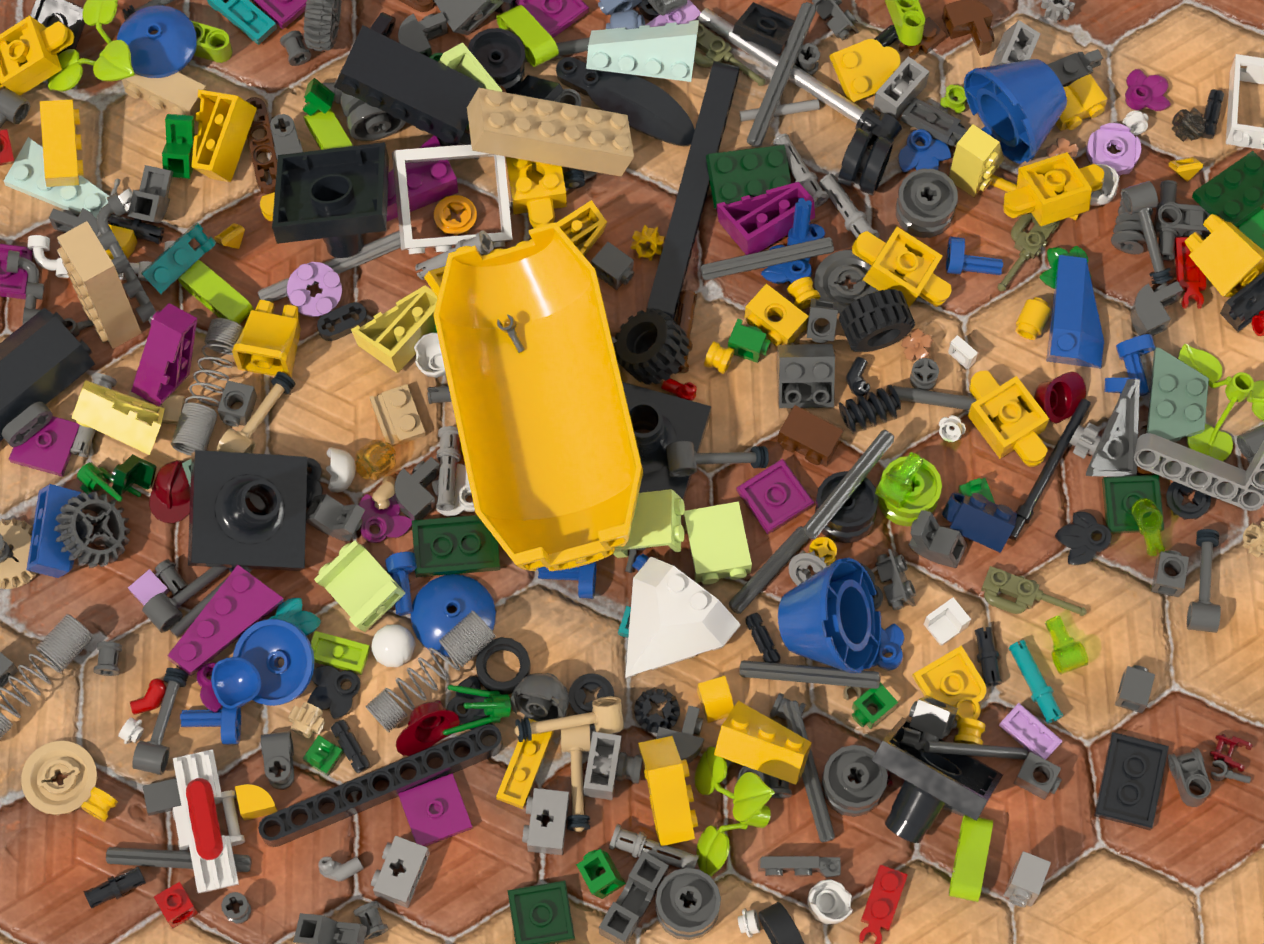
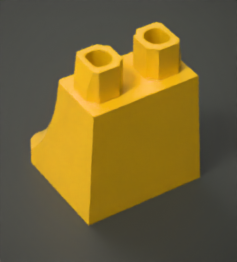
M1211 214L1203 223L1211 234L1204 240L1199 233L1194 232L1185 240V244L1192 252L1189 255L1190 258L1223 297L1231 298L1264 272V250L1231 222H1226L1219 216Z
M259 300L255 311H250L245 327L232 350L237 369L276 376V373L279 371L292 378L301 332L299 309L297 306L284 305L282 316L273 314L274 303Z

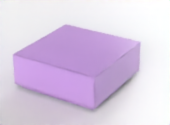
M150 569L128 587L129 591L143 606L155 595L162 592L167 594L169 592L168 588Z

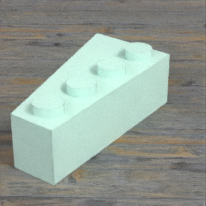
M699 20L689 21L688 24L677 25V22L666 23L665 26L658 27L644 25L639 26L637 29L626 30L624 27L591 31L586 69L691 82Z

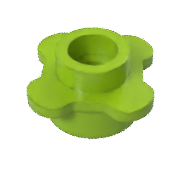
M959 85L947 86L946 95L940 101L941 106L952 108L956 113L964 112L967 101L964 88Z

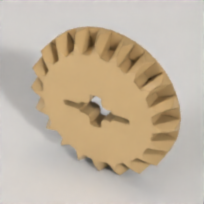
M14 518L11 520H0V534L3 536V540L7 542L9 548L13 547V556L19 561L16 562L13 558L8 557L4 562L0 563V589H13L23 586L38 574L26 570L33 526L25 521H19Z
M70 741L50 742L36 749L24 764L21 774L22 790L29 803L45 814L57 816L65 813L70 814L76 809H81L82 803L90 798V791L95 787L98 779L97 767L91 755L80 745ZM57 772L68 775L67 778L63 779V785L59 786L57 782H51L56 778Z

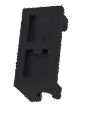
M1264 272L1228 299L1220 312L1238 333L1252 323V318L1264 310Z

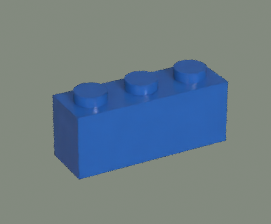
M49 484L39 490L27 571L59 578L72 569L74 560H69L71 553L69 551L61 552L62 547L65 545L63 542H56L61 533L54 531L55 526L60 524L55 519L57 515L61 514L60 508L67 504L70 498L77 497L81 492Z

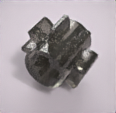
M1193 108L1190 112L1187 109L1177 112L1172 120L1174 125L1172 130L1175 132V136L1183 142L1187 137L1191 141L1198 139L1205 130L1204 123L1206 120L1202 117L1203 114L1196 108Z

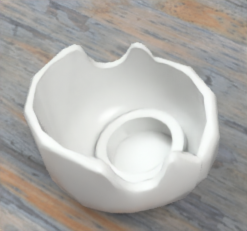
M1096 164L1103 169L1104 180L1103 188L1091 193L1090 205L1092 206L1107 204L1117 194L1119 175L1114 168L1106 164Z
M432 332L423 335L414 346L417 367L428 377L438 378L445 375L438 334Z
M330 447L327 451V456L331 458L330 466L326 467V470L331 475L328 489L332 492H343L350 486L355 477V460L349 452Z
M399 624L386 625L374 635L371 650L376 661L386 667H400L411 659L416 642L412 633L407 628Z
M832 879L817 882L809 891L808 909L815 920L823 924H838L844 921L853 911L851 909L852 895L845 890L841 883Z

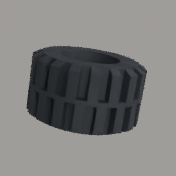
M895 289L867 294L848 305L839 316V321L850 348L855 352H870L888 347L904 338L915 326L903 293Z
M649 308L646 312L643 310L638 311L636 316L631 315L628 318V322L620 326V333H616L615 339L617 342L613 343L618 363L637 381L650 385L652 382L660 384L662 379L665 381L670 379V375L676 374L679 371V366L684 365L686 361L684 356H687L689 352L687 348L689 339L686 337V332L667 313L659 309L655 311L653 308Z

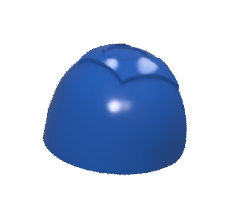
M230 657L218 661L213 668L211 676L212 688L218 702L223 707L228 709L242 707L259 693L261 678L258 670L249 661L239 657Z

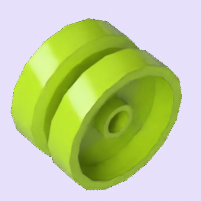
M916 456L899 457L889 463L882 473L877 493L878 505L884 516L895 524L908 527L912 526L921 510L932 512L933 514L942 489L940 474L934 465L924 458Z

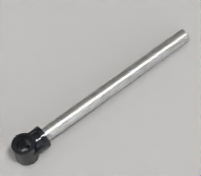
M708 8L701 12L698 18L700 23L775 71L781 57L779 54L752 41H745L740 36L732 33L734 25ZM796 65L793 66L788 80L856 123V130L860 127L871 131L873 136L871 145H874L876 139L881 135L894 140L901 132L902 126L893 116L886 113H881L878 116L875 114V110L870 107L864 110Z

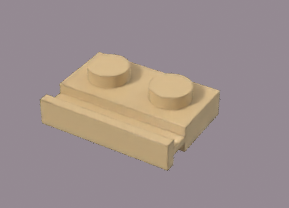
M408 384L382 392L381 395L375 397L370 396L373 410L388 449L394 445H401L426 436Z

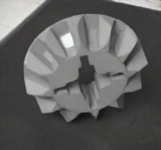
M804 550L798 555H794L789 563V574L793 582L799 585L811 577L810 570L807 569L809 565L813 567V571L816 573L827 567L828 565L824 562V557L819 558L815 555L814 551L806 553Z

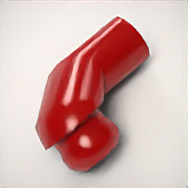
M671 378L663 381L661 389L676 397L690 401L696 398L697 387L691 382L682 384Z
M159 678L151 680L145 697L130 701L133 715L160 707L167 689L163 680Z

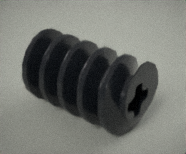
M890 384L887 385L886 391L883 388H878L876 395L871 391L866 393L865 398L862 395L856 396L855 402L852 399H847L845 406L840 402L839 410L846 427L850 429L852 434H856V425L858 424L863 431L867 430L866 421H869L873 427H876L877 417L883 423H887V414H890L894 420L897 419V410H901V403L895 388Z

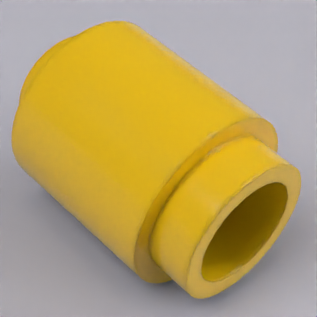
M1037 297L1026 300L1016 322L1017 334L1029 340H1035L1038 335H1041L1051 313V309L1045 300Z

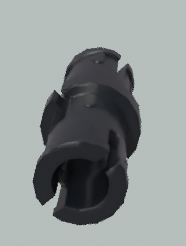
M111 214L108 222L111 223L109 225L133 230L136 239L140 238L157 244L162 242L163 236L161 233L164 234L163 227L142 223V220L137 218L131 220L120 216L116 217L115 214Z
M983 627L975 630L979 650L977 660L981 663L984 683L986 687H991V683H993V686L1002 684L998 666L1000 655L995 649L993 628L986 627V631H984Z
M136 867L115 878L113 876L109 877L108 881L84 891V894L92 909L115 897L119 899L122 897V894L144 885L146 882L139 867Z

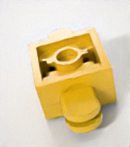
M28 16L1 33L0 89L6 87L21 96L61 71L62 68L57 53L73 43L74 33L72 30L59 21L47 28L33 17Z
M1068 152L1018 168L1017 189L1004 195V213L1011 218L1032 213L1041 227L1089 211L1091 193L1103 188L1104 171L1096 164L1079 169Z
M505 156L513 214L528 213L529 221L533 228L542 223H554V209L567 207L562 166Z
M899 227L895 228L886 243L868 231L861 233L853 243L852 253L871 265L862 280L878 291L889 289L901 291L908 307L913 304L918 296L935 307L941 306L950 296L951 285L933 274L942 255Z
M989 371L976 372L970 381L969 391L977 401L971 404L968 413L969 419L999 459L1015 450L1027 466L1035 467L1040 465L1047 453V447L1038 435L1045 431L1049 421L1048 416L1017 376L1000 386Z

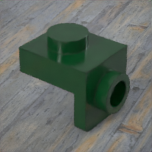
M132 454L124 463L118 464L114 468L111 479L114 480L112 488L120 496L133 484L148 490L152 487L157 467Z

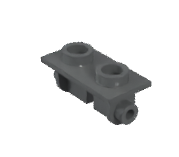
M812 0L813 5L816 6V11L824 21L833 15V18L826 24L837 38H841V40L847 39L850 36L849 31L852 29L859 33V30L854 25L858 21L848 9L844 12L840 8L841 0Z
M888 549L890 557L887 554H882L877 557L878 562H876L881 582L884 583L889 580L893 582L883 587L888 604L893 607V610L902 609L904 602L911 606H916L913 599L916 596L915 588L912 582L907 580L905 571L908 570L906 561L902 554L899 555L894 550Z

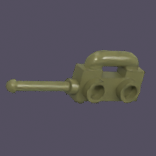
M701 23L698 24L696 46L704 51L706 56L695 50L694 62L697 65L708 68L713 65L714 61L730 62L735 66H739L740 70L757 82L759 86L765 85L766 81L764 78H761L734 58L732 47L729 43H725L720 36L714 35Z
M1032 213L1020 216L1011 230L1012 240L1015 241L1014 248L1020 251V257L1002 282L998 284L997 288L999 291L1006 290V286L1025 260L1029 258L1034 259L1035 256L1040 255V249L1047 245V239L1057 229L1060 220L1040 227ZM1033 220L1032 222L1035 223L1034 227L1029 233L1024 232L1023 230L1028 223Z
M992 566L989 567L981 588L988 604L1013 614H1021L1027 608L1031 609L1034 600L1039 602L1043 600L1080 614L1079 616H1084L1087 613L1084 607L1081 608L1044 594L1042 590L1038 589L1040 585L1034 580H1028L1023 576H1016ZM1001 592L1017 598L1016 602L999 597L997 593Z

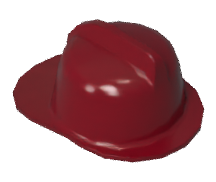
M1067 372L1053 380L1039 384L1036 388L1034 399L1048 416L1050 422L1057 424L1071 417L1081 399H1085L1086 385L1079 373Z
M176 460L160 468L157 473L150 495L149 506L157 520L164 523L182 521L190 513V485L182 465L186 461Z
M439 700L420 704L411 712L408 726L397 738L395 745L397 751L403 756H412L430 748L438 741L449 736L443 734L444 730L459 725L458 715L454 711L446 710Z

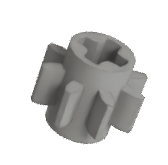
M1042 0L1041 8L1046 9L1045 18L1049 17L1057 23L1058 20L1063 18L1068 20L1075 3L1069 2L1070 0Z
M1088 423L1086 428L1079 425L1069 442L1075 446L1072 453L1083 459L1088 453L1093 456L1101 439V436L1098 435L1101 428L1091 423Z

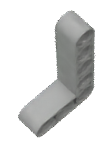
M1146 433L1137 439L1134 461L1140 468L1245 510L1255 511L1263 506L1264 472L1260 471H1264V441L1245 471L1155 434Z

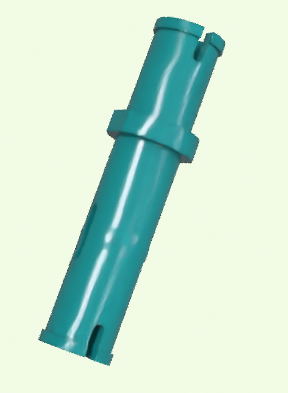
M1025 640L1019 641L1020 644L1018 642L1012 644L1008 649L1012 653L1032 692L1031 698L1033 702H1037L1047 724L1052 723V719L1054 722L1059 720L1064 715L1052 695L1054 691L1051 686L1046 684Z

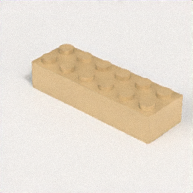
M478 88L467 107L472 151L615 176H622L634 158L628 115L484 88Z
M86 221L58 236L57 239L61 248L57 249V252L73 283L72 286L78 295L77 297L83 306L82 308L88 319L93 322L102 342L108 341L112 349L141 334L116 268L89 223Z

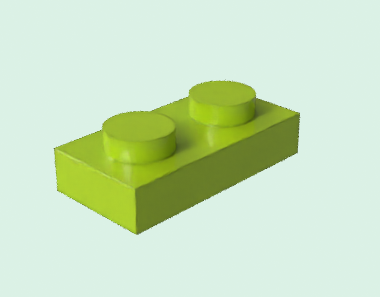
M318 631L314 632L311 641L314 662L362 675L370 652V645Z

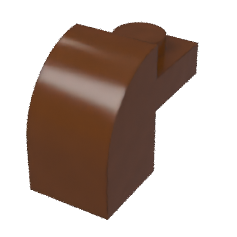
M959 0L945 4L942 19L950 39L971 34L979 55L990 53L992 42H994V34L990 27L993 19L991 10L976 0Z

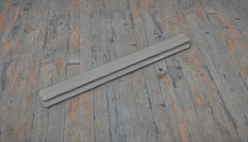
M400 231L364 245L362 250L354 256L333 258L323 264L328 265L334 272L340 274L400 248ZM289 278L259 290L258 296L260 300L274 302L288 296L287 282Z

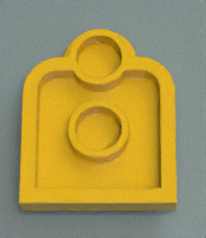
M875 39L864 40L829 55L846 98L853 103L876 94L900 65L899 53L892 47H883Z
M962 645L912 674L924 696H929L958 708L955 716L956 721L960 718L977 720L980 716L981 708L979 702L986 694V685Z

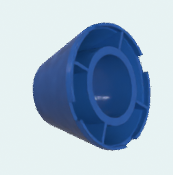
M1039 59L975 68L968 72L964 79V91L969 108L973 115L978 113L985 126L981 130L999 141L1003 155L1018 164L1024 161L1028 163L1034 158L1067 106L1066 93L1059 78L1047 64Z
M852 558L838 559L783 595L778 609V625L781 638L789 651L853 674L862 673L861 670L869 669L872 666L880 646L881 613L880 611H875L872 595L877 593L873 582L865 568L858 561Z

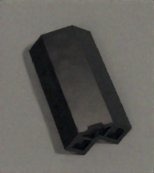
M43 308L0 343V442L4 439L2 437V430L14 418L36 402H43L46 405L95 365L89 356L92 353L91 349L83 340L79 342L65 327L67 325L65 320L57 312L52 314Z

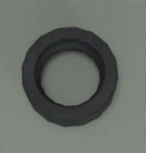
M500 637L492 640L477 654L476 671L479 681L485 689L499 691L501 695L513 693L517 684L530 674L528 652L521 643L512 638ZM501 650L514 653L520 662V670L517 676L506 682L492 679L486 669L489 657Z
M780 902L759 912L760 922L772 944H804L794 921Z

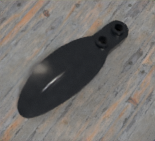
M566 57L558 62L556 66L558 80L562 84L589 96L601 110L628 115L629 127L666 143L683 147L691 145L695 131L692 121L684 109L660 87L631 74L586 69V63L573 57ZM568 67H573L571 70H565ZM589 78H595L593 81H587Z

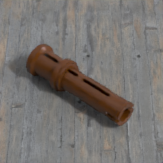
M683 290L680 292L676 323L687 334L686 337L689 339L687 348L690 352L693 347L690 334L697 294L693 291ZM688 355L684 356L686 361L684 365L679 366L677 373H687L689 371V365L687 364Z

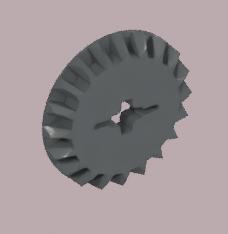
M852 250L838 251L829 255L820 263L815 273L814 289L819 292L820 299L838 301V313H841L855 300L878 291L862 280L871 265L854 255ZM846 279H850L852 283L856 282L853 285V289L849 290L847 286H842L845 284Z

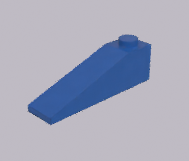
M1059 255L1046 362L1101 369L1104 337L1087 259Z

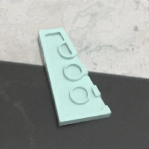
M29 137L4 179L5 186L64 210H69L76 215H79L82 208L91 212L96 220L100 209L108 204L107 197L109 195L83 176H79V185L46 187L43 147Z

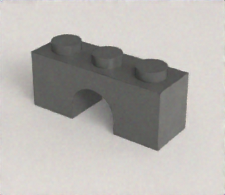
M644 851L642 852L628 876V881L617 901L612 903L599 926V934L615 944H627L655 897L658 887L667 876L669 865Z

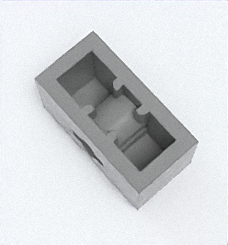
M1018 20L1004 32L990 66L1030 60L1040 33Z
M908 56L876 92L873 108L880 113L889 114L897 120L913 98H916L926 87L929 71Z
M600 732L592 733L584 782V796L613 800L622 736Z
M534 788L533 797L528 796L526 814H531L530 825H524L522 842L527 843L528 852L563 855L569 792ZM544 816H549L550 822H548L547 827H542L541 824Z
M398 836L394 837L392 843L388 842L382 855V859H385L381 870L377 869L371 881L375 896L408 908L430 855L428 848ZM400 865H402L405 873H399L396 877L393 869H399Z
M1023 851L1014 865L1003 896L1008 897L1009 902L1016 906L1024 908L1027 905L1031 907L1040 894L1051 862Z

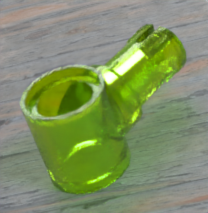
M910 452L898 471L895 470L892 474L886 473L877 486L875 495L900 509L912 492V479L922 466L923 459L919 455Z
M1142 498L1137 500L1131 508V514L1138 524L1140 534L1144 535L1147 554L1149 556H1157L1156 549L1159 554L1160 552H1165L1160 533L1163 516L1151 499ZM1152 512L1149 517L1142 518L1145 513Z
M1056 616L1047 620L1045 625L1054 643V650L1051 653L1052 659L1059 674L1088 665V657L1083 644L1080 641L1075 642L1074 638L1069 636L1061 617Z

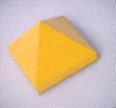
M1194 157L1170 161L1169 167L1188 182L1203 168V163Z
M233 223L216 235L214 240L223 246L239 249L245 229L243 226Z

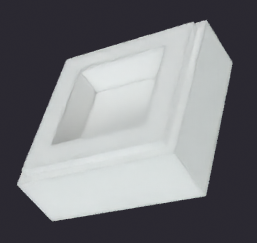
M958 335L951 341L948 353L966 369H969L975 363L978 354Z

